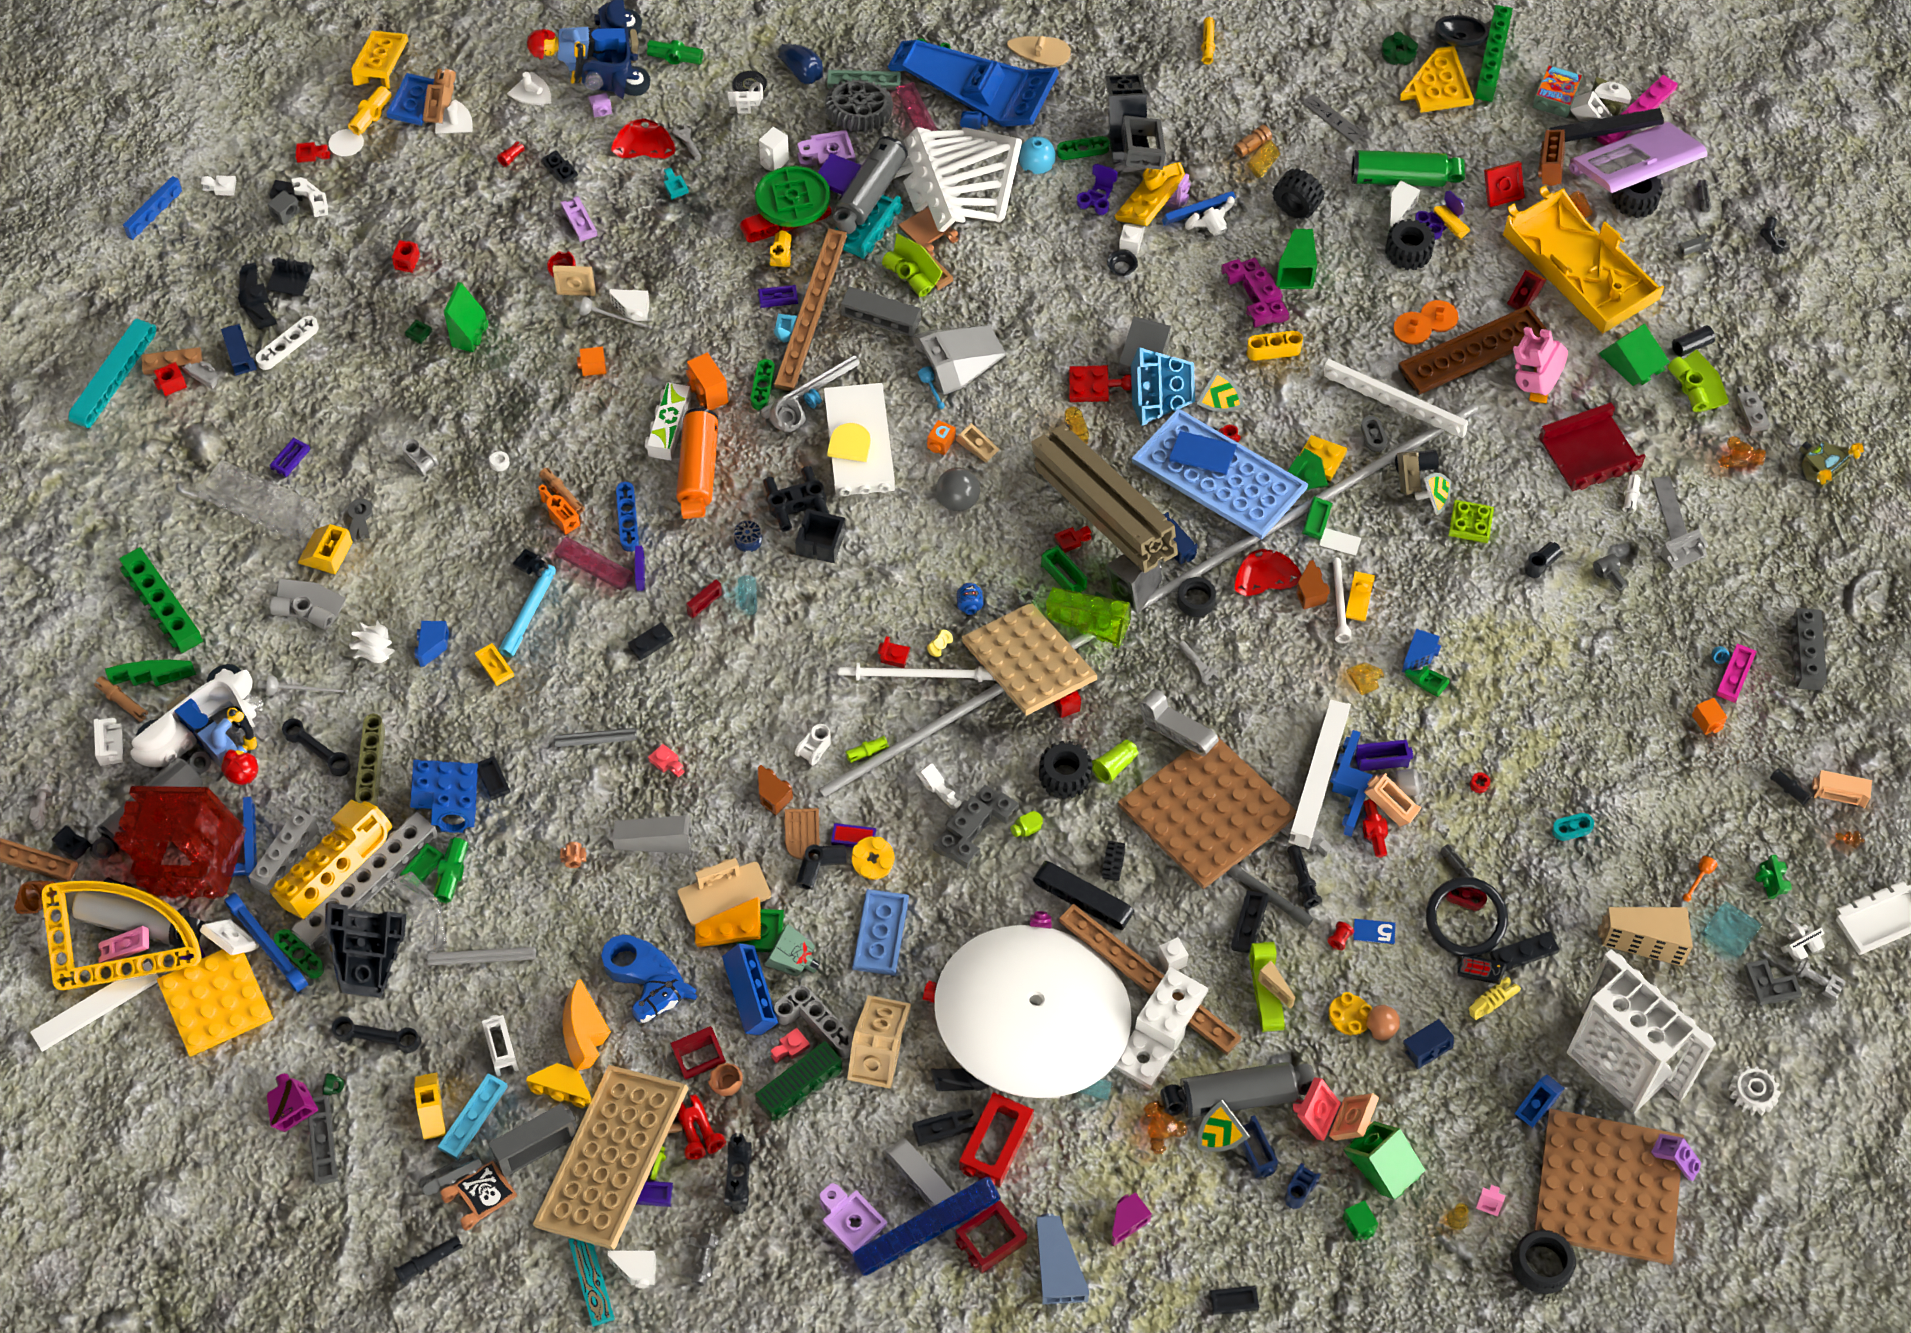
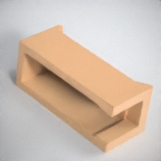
M1821 770L1818 776L1813 778L1811 789L1814 790V798L1820 796V798L1860 805L1865 808L1871 797L1872 780Z
M1386 773L1380 776H1373L1367 784L1369 786L1364 793L1399 827L1411 823L1421 807L1416 805L1386 776Z

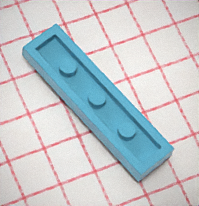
M488 1073L438 1145V1149L458 1160L507 1089V1083Z

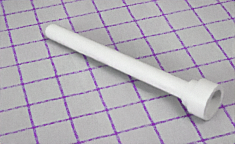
M1336 557L1333 559L1338 618L1335 640L1338 643H1347L1351 641L1352 636L1351 630L1346 626L1341 560Z

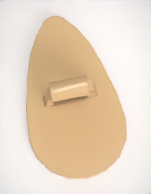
M1029 36L1014 38L1007 42V47L1018 56L1048 67L1061 66L1070 58L1071 49L1069 45L1058 38Z

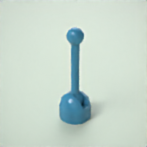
M927 366L918 371L920 380L929 384L938 403L937 408L943 409L945 404L941 402L932 383L935 376L932 367Z

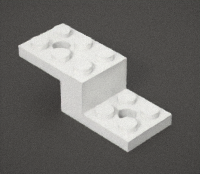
M1170 967L1137 1017L1135 1030L1128 1039L1122 1056L1113 1068L1151 1089L1184 1038L1186 1025L1208 993L1209 988ZM1180 992L1183 994L1184 999L1177 1001L1172 997V994ZM1139 1055H1146L1149 1061L1147 1063H1140L1137 1057Z

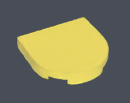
M856 423L840 425L831 435L827 456L867 462L871 444L869 432L866 428Z

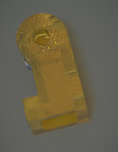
M1076 407L1067 408L1064 415V424L1070 431L1072 430L1082 441L1088 444L1089 432L1081 410Z

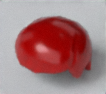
M558 251L548 260L547 270L554 278L553 266H576L575 258L569 251L567 253Z

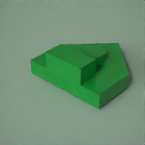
M1304 448L1302 453L1297 455L1287 472L1308 483L1306 491L1328 486L1322 458Z

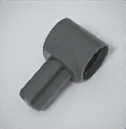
M1609 554L1593 562L1594 571L1600 578L1609 579L1618 591H1622L1627 587V582L1619 573L1621 565L1615 554Z

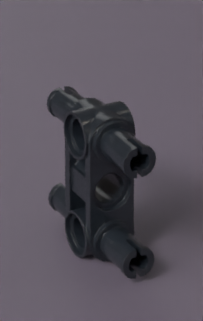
M805 466L801 469L805 483L778 490L773 477H767L763 480L767 492L766 500L769 512L773 517L777 518L782 532L792 529L788 516L790 514L814 507L818 512L830 514L826 505L827 497L824 492V485L816 479L811 466Z
M737 1133L731 1136L727 1150L728 1165L724 1204L725 1206H730L735 1214H737V1211H739V1214L744 1213L749 1203V1172L752 1143L745 1141V1137L741 1133H739V1137ZM736 1171L744 1172L740 1177L733 1176V1173Z

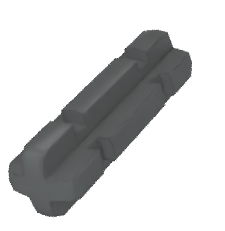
M1700 179L1697 183L1698 198L1701 204L1700 210L1701 212H1709L1711 202L1707 180Z
M1450 844L1441 848V854L1448 858L1447 861L1457 873H1461V877L1474 876L1472 869L1466 867V862L1457 852L1454 853V848Z

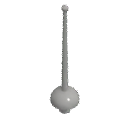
M584 297L582 301L575 299L573 307L580 309L579 315L582 316L594 311L652 329L651 325L648 326L592 307V301L588 297Z
M268 675L267 681H258V689H266L267 696L274 695L278 688L348 693L347 689L338 690L279 684L277 678L273 675Z

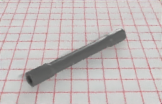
M1233 865L1226 872L1255 892L1267 893L1269 896L1268 901L1289 914L1292 919L1305 928H1308L1312 923L1314 917L1245 872L1239 865Z

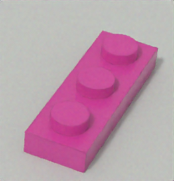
M1737 643L1716 696L1736 703L1757 651Z

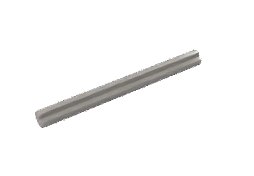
M852 355L784 396L791 399L795 398L799 401L805 393H809L810 389L817 390L858 366L859 359L856 355ZM776 401L760 410L764 419L770 418L771 406Z

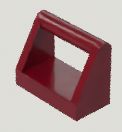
M712 1026L670 1043L673 1056L684 1080L726 1063ZM710 1044L713 1045L718 1057L686 1070L681 1058L682 1056Z

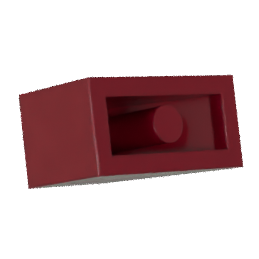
M1525 270L1507 304L1516 310L1527 305L1530 306L1539 295L1547 279L1532 270Z

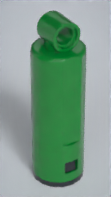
M1354 150L1352 155V184L1398 185L1402 181L1411 186L1444 187L1447 181L1459 183L1465 180V160L1458 157L1448 159L1446 153Z

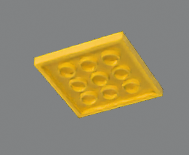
M222 949L202 958L197 966L175 970L156 979L190 1057L273 1020V1016L245 953L230 955Z

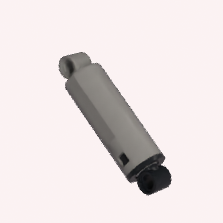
M80 891L65 893L67 912L72 913L73 918L79 922L122 933L144 926L149 928V940L173 946H179L183 941L177 929L164 915L141 901L109 892ZM170 905L187 921L199 943L202 935L200 929L206 923L200 919L190 917L188 909Z

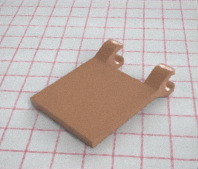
M929 207L898 225L915 243L919 242L932 256L934 255L932 251L934 246L930 243L941 236L946 235L951 243L958 241L956 237L958 232L955 229L948 227L944 232L938 231Z

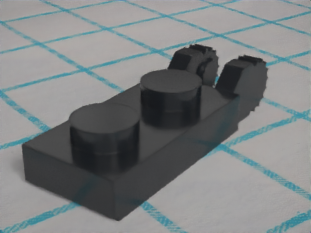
M973 1110L952 1111L912 1123L918 1147L958 1136L961 1133L974 1131L977 1126L975 1121L961 1125L958 1120L962 1121L974 1116Z

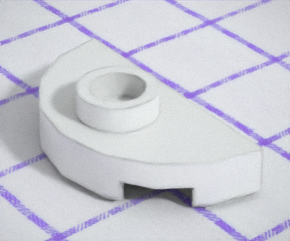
M1616 82L1602 83L1594 92L1599 98L1630 104L1631 94L1628 89Z

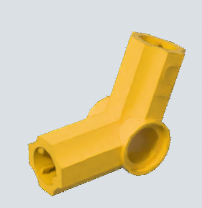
M787 231L775 233L774 245L770 246V266L790 267L792 239L791 234L787 233Z

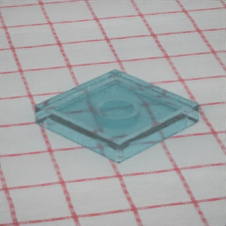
M1724 901L1701 935L1739 959L1763 924L1727 901Z

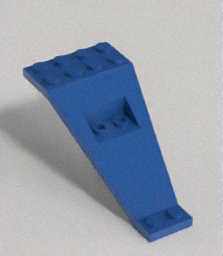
M919 40L901 41L888 65L890 71H907L974 111L982 112L983 116L988 115V119L1000 126L1033 125L1059 74L1056 67L1026 70Z

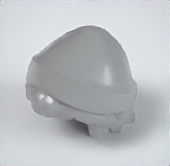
M782 396L781 399L771 406V422L777 429L783 432H793L806 421L804 411L795 398L791 399Z

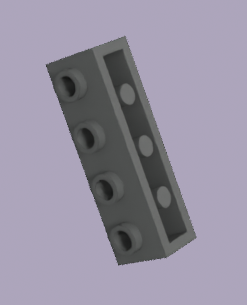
M849 286L841 302V315L912 337L921 321V308Z
M1797 608L1789 620V627L1793 630L1790 640L1791 645H1794L1792 653V663H1795L1793 680L1796 681L1797 689L1822 691L1827 681L1822 610Z

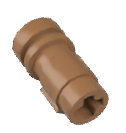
M1260 125L1250 135H1247L1234 145L1235 153L1242 158L1259 146L1262 147L1265 143L1272 140L1271 131L1266 125Z

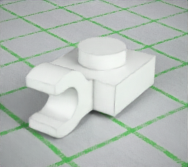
M203 176L201 179L203 191H215V195H234L236 177L216 176V180L211 177Z

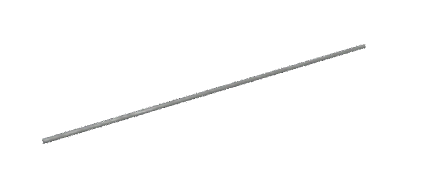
M1472 403L1454 415L1466 419L1478 412V406ZM1431 427L1315 497L1326 501L1395 461L1397 453L1412 451L1445 430L1439 427ZM1312 498L1284 514L1265 537L1307 513ZM1250 534L1154 591L1143 609L1177 590L1186 579L1199 577L1261 539ZM1126 607L1068 643L1075 650L1133 616L1136 612ZM997 683L819 788L820 796L825 798L1001 694L1004 692L1003 688Z

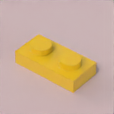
M493 643L475 652L476 659L496 686L514 677L513 671Z

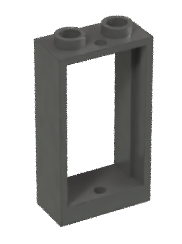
M1124 116L1121 135L1125 166L1163 170L1166 150L1161 119ZM1131 134L1155 137L1157 149L1133 146Z
M561 1103L489 1142V1146L504 1177H507L573 1141L576 1134L575 1130L578 1127L571 1110H565Z

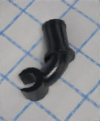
M1769 216L1765 219L1760 235L1771 246V250L1774 253L1781 254L1785 248L1786 240L1775 237V227L1778 221L1775 217Z

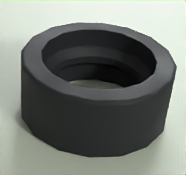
M1192 577L1181 583L1178 589L1177 603L1183 613L1191 617H1202L1213 610L1216 590L1209 580L1201 577ZM1194 589L1201 590L1209 596V599L1204 604L1196 605L1185 599V593Z

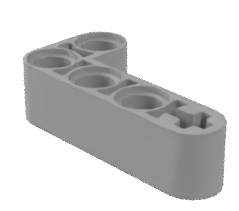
M1153 689L1139 703L1142 719L1147 726L1201 756H1205L1219 741L1218 736L1212 730L1168 707L1166 696L1158 689Z
M804 985L796 986L775 1003L774 1010L780 1025H789L801 1016L839 1057H850L853 1040L852 1034L808 987ZM798 997H806L804 1001L797 1000ZM782 1010L790 1011L788 1014H780ZM816 1011L821 1013L819 1016L810 1015ZM827 1027L835 1028V1030L831 1032H828L825 1029Z

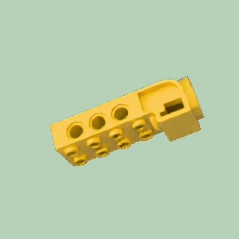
M350 800L331 818L335 829L323 837L314 849L307 852L306 857L298 864H295L290 869V872L282 879H279L274 884V887L269 890L284 910L305 919L382 846L386 840L387 833L392 829V825L377 806L366 801L358 803Z

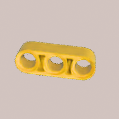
M1298 331L1254 335L1248 339L1246 355L1253 361L1296 356L1301 352L1303 336Z

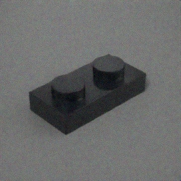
M660 622L628 642V647L641 661L673 641L674 637L667 627Z

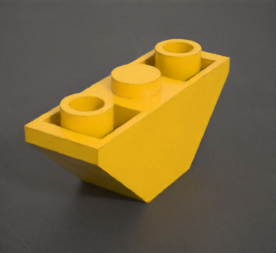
M556 1063L529 1075L526 1079L530 1091L537 1095L544 1093L557 1101L566 1100L572 1102L573 1105L579 1108L589 1107L592 1101L579 1071H576L575 1068Z
M438 1073L415 1076L414 1090L423 1139L445 1136L446 1128Z

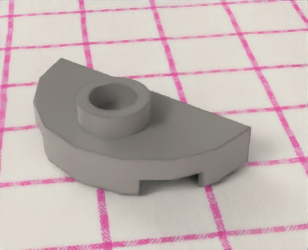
M200 361V363H188L182 367L184 373L212 390L216 386L218 377L214 367L209 363Z

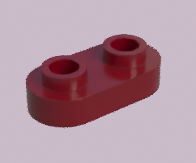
M1470 887L1456 888L1444 896L1447 901L1473 911L1483 909L1487 902V895ZM1451 892H1456L1458 895L1454 896ZM1472 899H1476L1478 903H1474Z

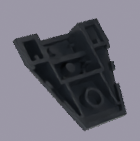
M326 903L325 929L340 993L382 998L391 974L389 971L392 963L396 960L400 942H403L405 937L406 914L388 911L376 914L349 910L348 905Z

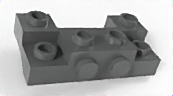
M984 785L975 796L972 795L968 801L964 800L961 803L959 811L955 816L951 815L945 824L946 830L934 842L933 850L968 869L970 861L974 856L978 857L980 855V848L972 842L992 820V815L1006 824L1010 814L1013 811L1017 812L1019 810V803L1003 792L998 794Z

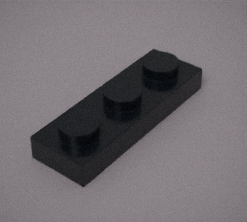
M1247 890L1231 943L1232 951L1250 953L1251 944L1257 941L1269 900L1267 893Z
M1551 931L1493 950L1490 956L1492 960L1505 962L1507 966L1505 971L1557 954L1560 949Z

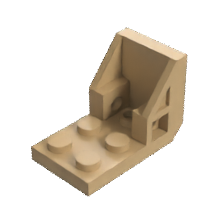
M868 995L852 1040L847 1080L891 1089L900 1051L901 1036L910 1013V1003Z

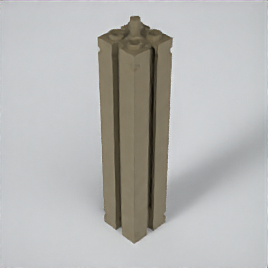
M1065 424L1051 430L1049 437L1044 434L1031 441L1033 453L1036 455L1034 459L1036 471L1042 474L1044 479L1136 566H1139L1140 570L1146 573L1158 566L1157 561L1162 559L1165 562L1178 555L1177 543L1173 540L1176 537L1175 525L1171 521H1167V518L1072 430L1070 431Z

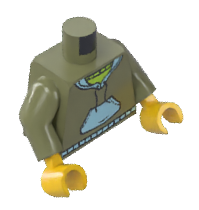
M1806 441L1799 448V451L1805 455L1801 467L1806 479L1814 481L1822 489L1846 469L1851 459L1850 456L1853 455L1854 458H1859L1861 456L1860 452L1863 453L1864 448L1862 443H1854L1851 447H1840L1829 444L1826 441H1822L1814 448Z

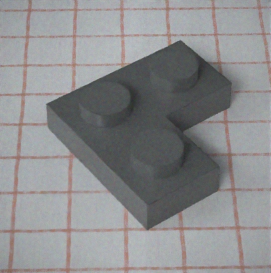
M1767 959L1745 964L1744 968L1758 1006L1798 999L1802 996L1796 976L1791 975L1774 979Z

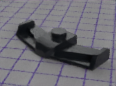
M253 262L243 265L239 271V295L237 297L240 307L245 310L258 329L276 325V319L264 305V303L270 301L264 283L258 284L257 263Z
M930 1068L936 1091H980L989 1087V1085L975 1078L964 1068Z

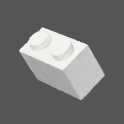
M772 127L759 139L760 163L765 169L773 171L781 168L789 161L788 136L775 127Z

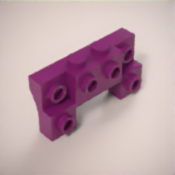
M1256 258L1243 262L1240 259H1236L1222 264L1221 273L1227 274L1229 285L1243 281L1242 286L1253 303L1247 306L1246 314L1247 316H1252L1254 328L1268 323H1282L1288 320L1289 312L1281 301V289L1275 285L1272 274L1268 273L1265 267H1261Z

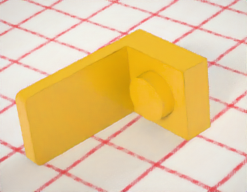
M1354 572L1346 618L1363 622L1366 620L1375 575Z

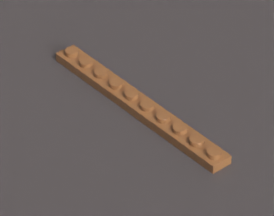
M828 228L775 381V388L793 391L796 387L847 238V232Z
M1072 904L1059 918V922L1152 996L1164 975L1075 904ZM1180 992L1172 994V997L1177 1001L1184 999L1183 994ZM1201 1004L1188 1022L1191 1028L1226 1056L1242 1038Z

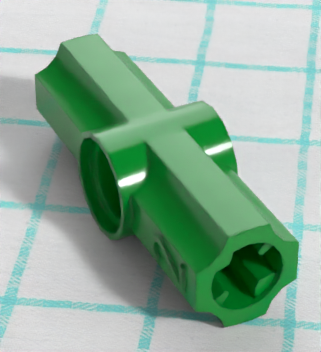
M649 40L647 45V56L664 58L673 65H677L680 62L700 65L703 61V49L685 46L678 40H672L670 43Z
M454 837L449 840L445 857L441 859L438 866V880L433 898L441 903L452 902L457 882H460L463 876V862L468 849V842L461 838Z

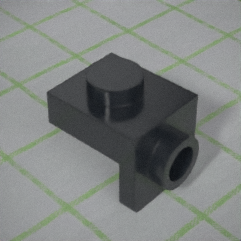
M65 825L52 838L53 843L63 854L75 860L83 856L91 845L87 839L75 834L68 825Z

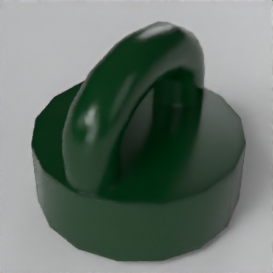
M326 1073L322 1094L329 1096L339 1094L344 1088L343 1079L335 1076L333 1073ZM334 1082L339 1083L336 1089L333 1088Z

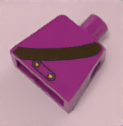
M283 1073L275 1078L277 1087L268 1092L267 1103L271 1127L286 1132L317 1112L318 1108L306 1085L296 1079L289 1078L288 1074Z

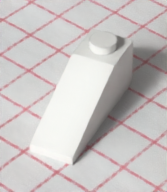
M1402 181L1396 187L1393 186L1389 193L1391 198L1389 203L1388 233L1393 224H1399L1400 220L1407 218L1418 202L1420 190Z

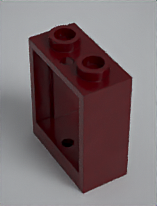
M1001 1200L957 1228L955 1232L956 1239H954L957 1247L961 1251L965 1250L968 1254V1261L974 1269L978 1268L981 1273H984L1027 1244L1026 1233ZM995 1215L1012 1240L983 1258L966 1234Z

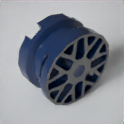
M744 520L735 526L734 543L740 551L746 552L751 550L753 552L761 546L762 531L759 524L751 520Z

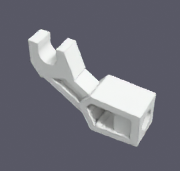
M292 179L295 195L307 196L309 198L314 217L328 215L325 193L318 190L307 179Z
M932 763L926 764L916 772L926 789L933 793L935 792L948 807L956 809L961 805L962 802L954 797L955 792L944 786L943 777Z

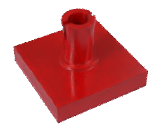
M1520 161L1484 170L1487 205L1489 207L1525 198L1522 163Z

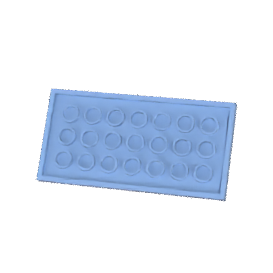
M1179 408L1132 457V463L1261 540L1308 487V483ZM1183 431L1237 444L1227 476L1211 470L1173 461L1169 462V457L1179 432Z

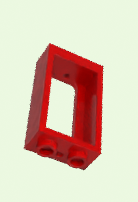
M993 1092L960 1158L959 1170L968 1177L975 1176L982 1179L983 1183L993 1187L995 1185L1001 1187L1033 1120L1034 1109ZM996 1112L1015 1119L1016 1122L996 1164L991 1166L977 1160L975 1155Z

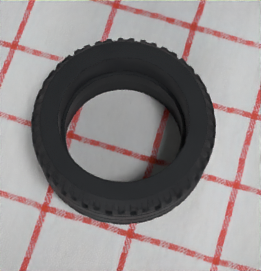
M1536 1230L1526 1234L1519 1241L1512 1257V1266L1516 1278L1525 1288L1527 1287L1528 1290L1539 1294H1551L1563 1289L1568 1284L1575 1271L1576 1257L1571 1244L1563 1236L1549 1230ZM1533 1247H1546L1552 1250L1561 1260V1274L1554 1277H1543L1536 1274L1527 1264L1526 1251Z

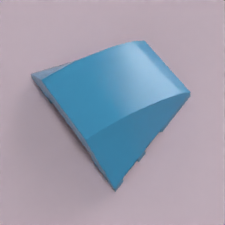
M1138 347L1131 364L1132 405L1141 426L1195 402L1193 362Z

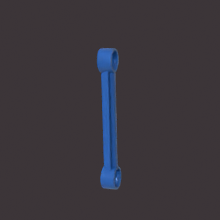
M234 892L223 901L228 909L239 919L282 972L295 992L298 993L308 986L301 972L287 959L248 911L240 897Z

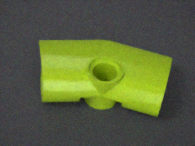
M896 233L894 250L884 255L882 265L897 273L901 279H906L918 297H923L936 285L942 275V270L925 248Z
M1697 349L1686 358L1682 359L1679 356L1668 364V370L1682 384V391L1687 394L1694 412L1707 411L1728 404L1729 399L1719 373Z

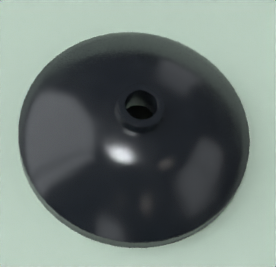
M1450 15L1440 18L1435 23L1434 28L1436 35L1442 41L1461 48L1479 45L1489 36V28L1485 23L1464 15Z

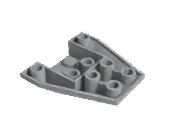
M990 325L935 329L912 336L918 351L925 352L936 371V383L943 395L962 389L1006 356L1005 350Z

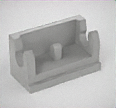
M1697 529L1664 543L1661 556L1673 571L1706 557L1707 552L1705 548L1708 547V543L1702 536L1701 531Z

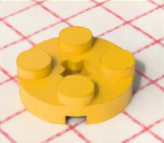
M867 837L854 846L852 865L857 874L869 880H879L887 876L891 871L895 860L894 852L891 845L882 837ZM873 853L879 856L876 859L877 863L873 864L872 861H867V858L870 857L869 854Z

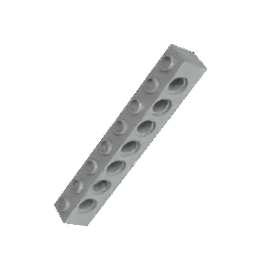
M418 812L413 816H409L397 831H393L388 836V839L305 919L301 918L295 922L291 929L293 934L315 953L328 940L325 929L326 903L348 905L349 910L359 911L401 872L427 843L430 844L438 837L435 826L431 825ZM414 835L413 838L407 839L408 836ZM394 850H399L397 853H391ZM379 864H384L380 868H375ZM363 879H368L366 882H360ZM352 893L350 897H344L345 895ZM321 923L318 927H313L314 924Z

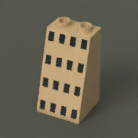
M1609 907L1606 914L1602 916L1601 925H1598V937L1602 938L1603 946L1678 966L1684 965L1693 948L1687 907Z

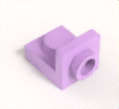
M607 93L589 96L594 118L612 114L611 102L608 99Z

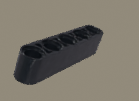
M1044 861L1033 877V882L1040 888L1071 905L1075 904L1082 911L1115 929L1123 930L1135 912L1126 902L1052 862Z

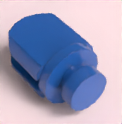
M963 111L961 114L960 126L962 128L978 130L981 129L982 125L988 126V115L982 117V112Z

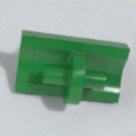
M1770 855L1768 860L1759 864L1760 872L1755 874V880L1763 882L1768 899H1774L1778 895L1787 894L1792 890L1791 882L1783 880L1782 877L1787 870L1786 863L1778 861L1777 855Z

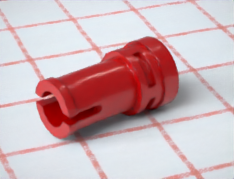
M516 141L507 150L497 155V160L502 166L508 167L514 161V158L524 151L522 144L518 146L519 141Z

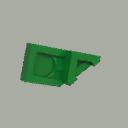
M1423 666L1421 670L1411 671V669H1407L1405 671L1407 678L1436 697H1439L1449 684V678L1429 670L1428 666Z

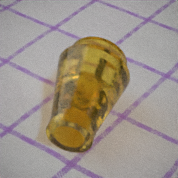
M1459 1203L1447 1213L1446 1220L1451 1228L1462 1230L1469 1224V1209L1467 1205Z

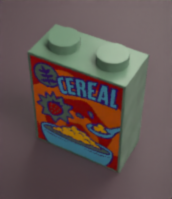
M1548 65L1535 95L1532 108L1568 118L1583 75Z

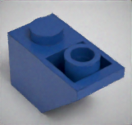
M421 621V629H417L419 645L415 646V659H418L420 667H425L447 650L449 630L446 621Z

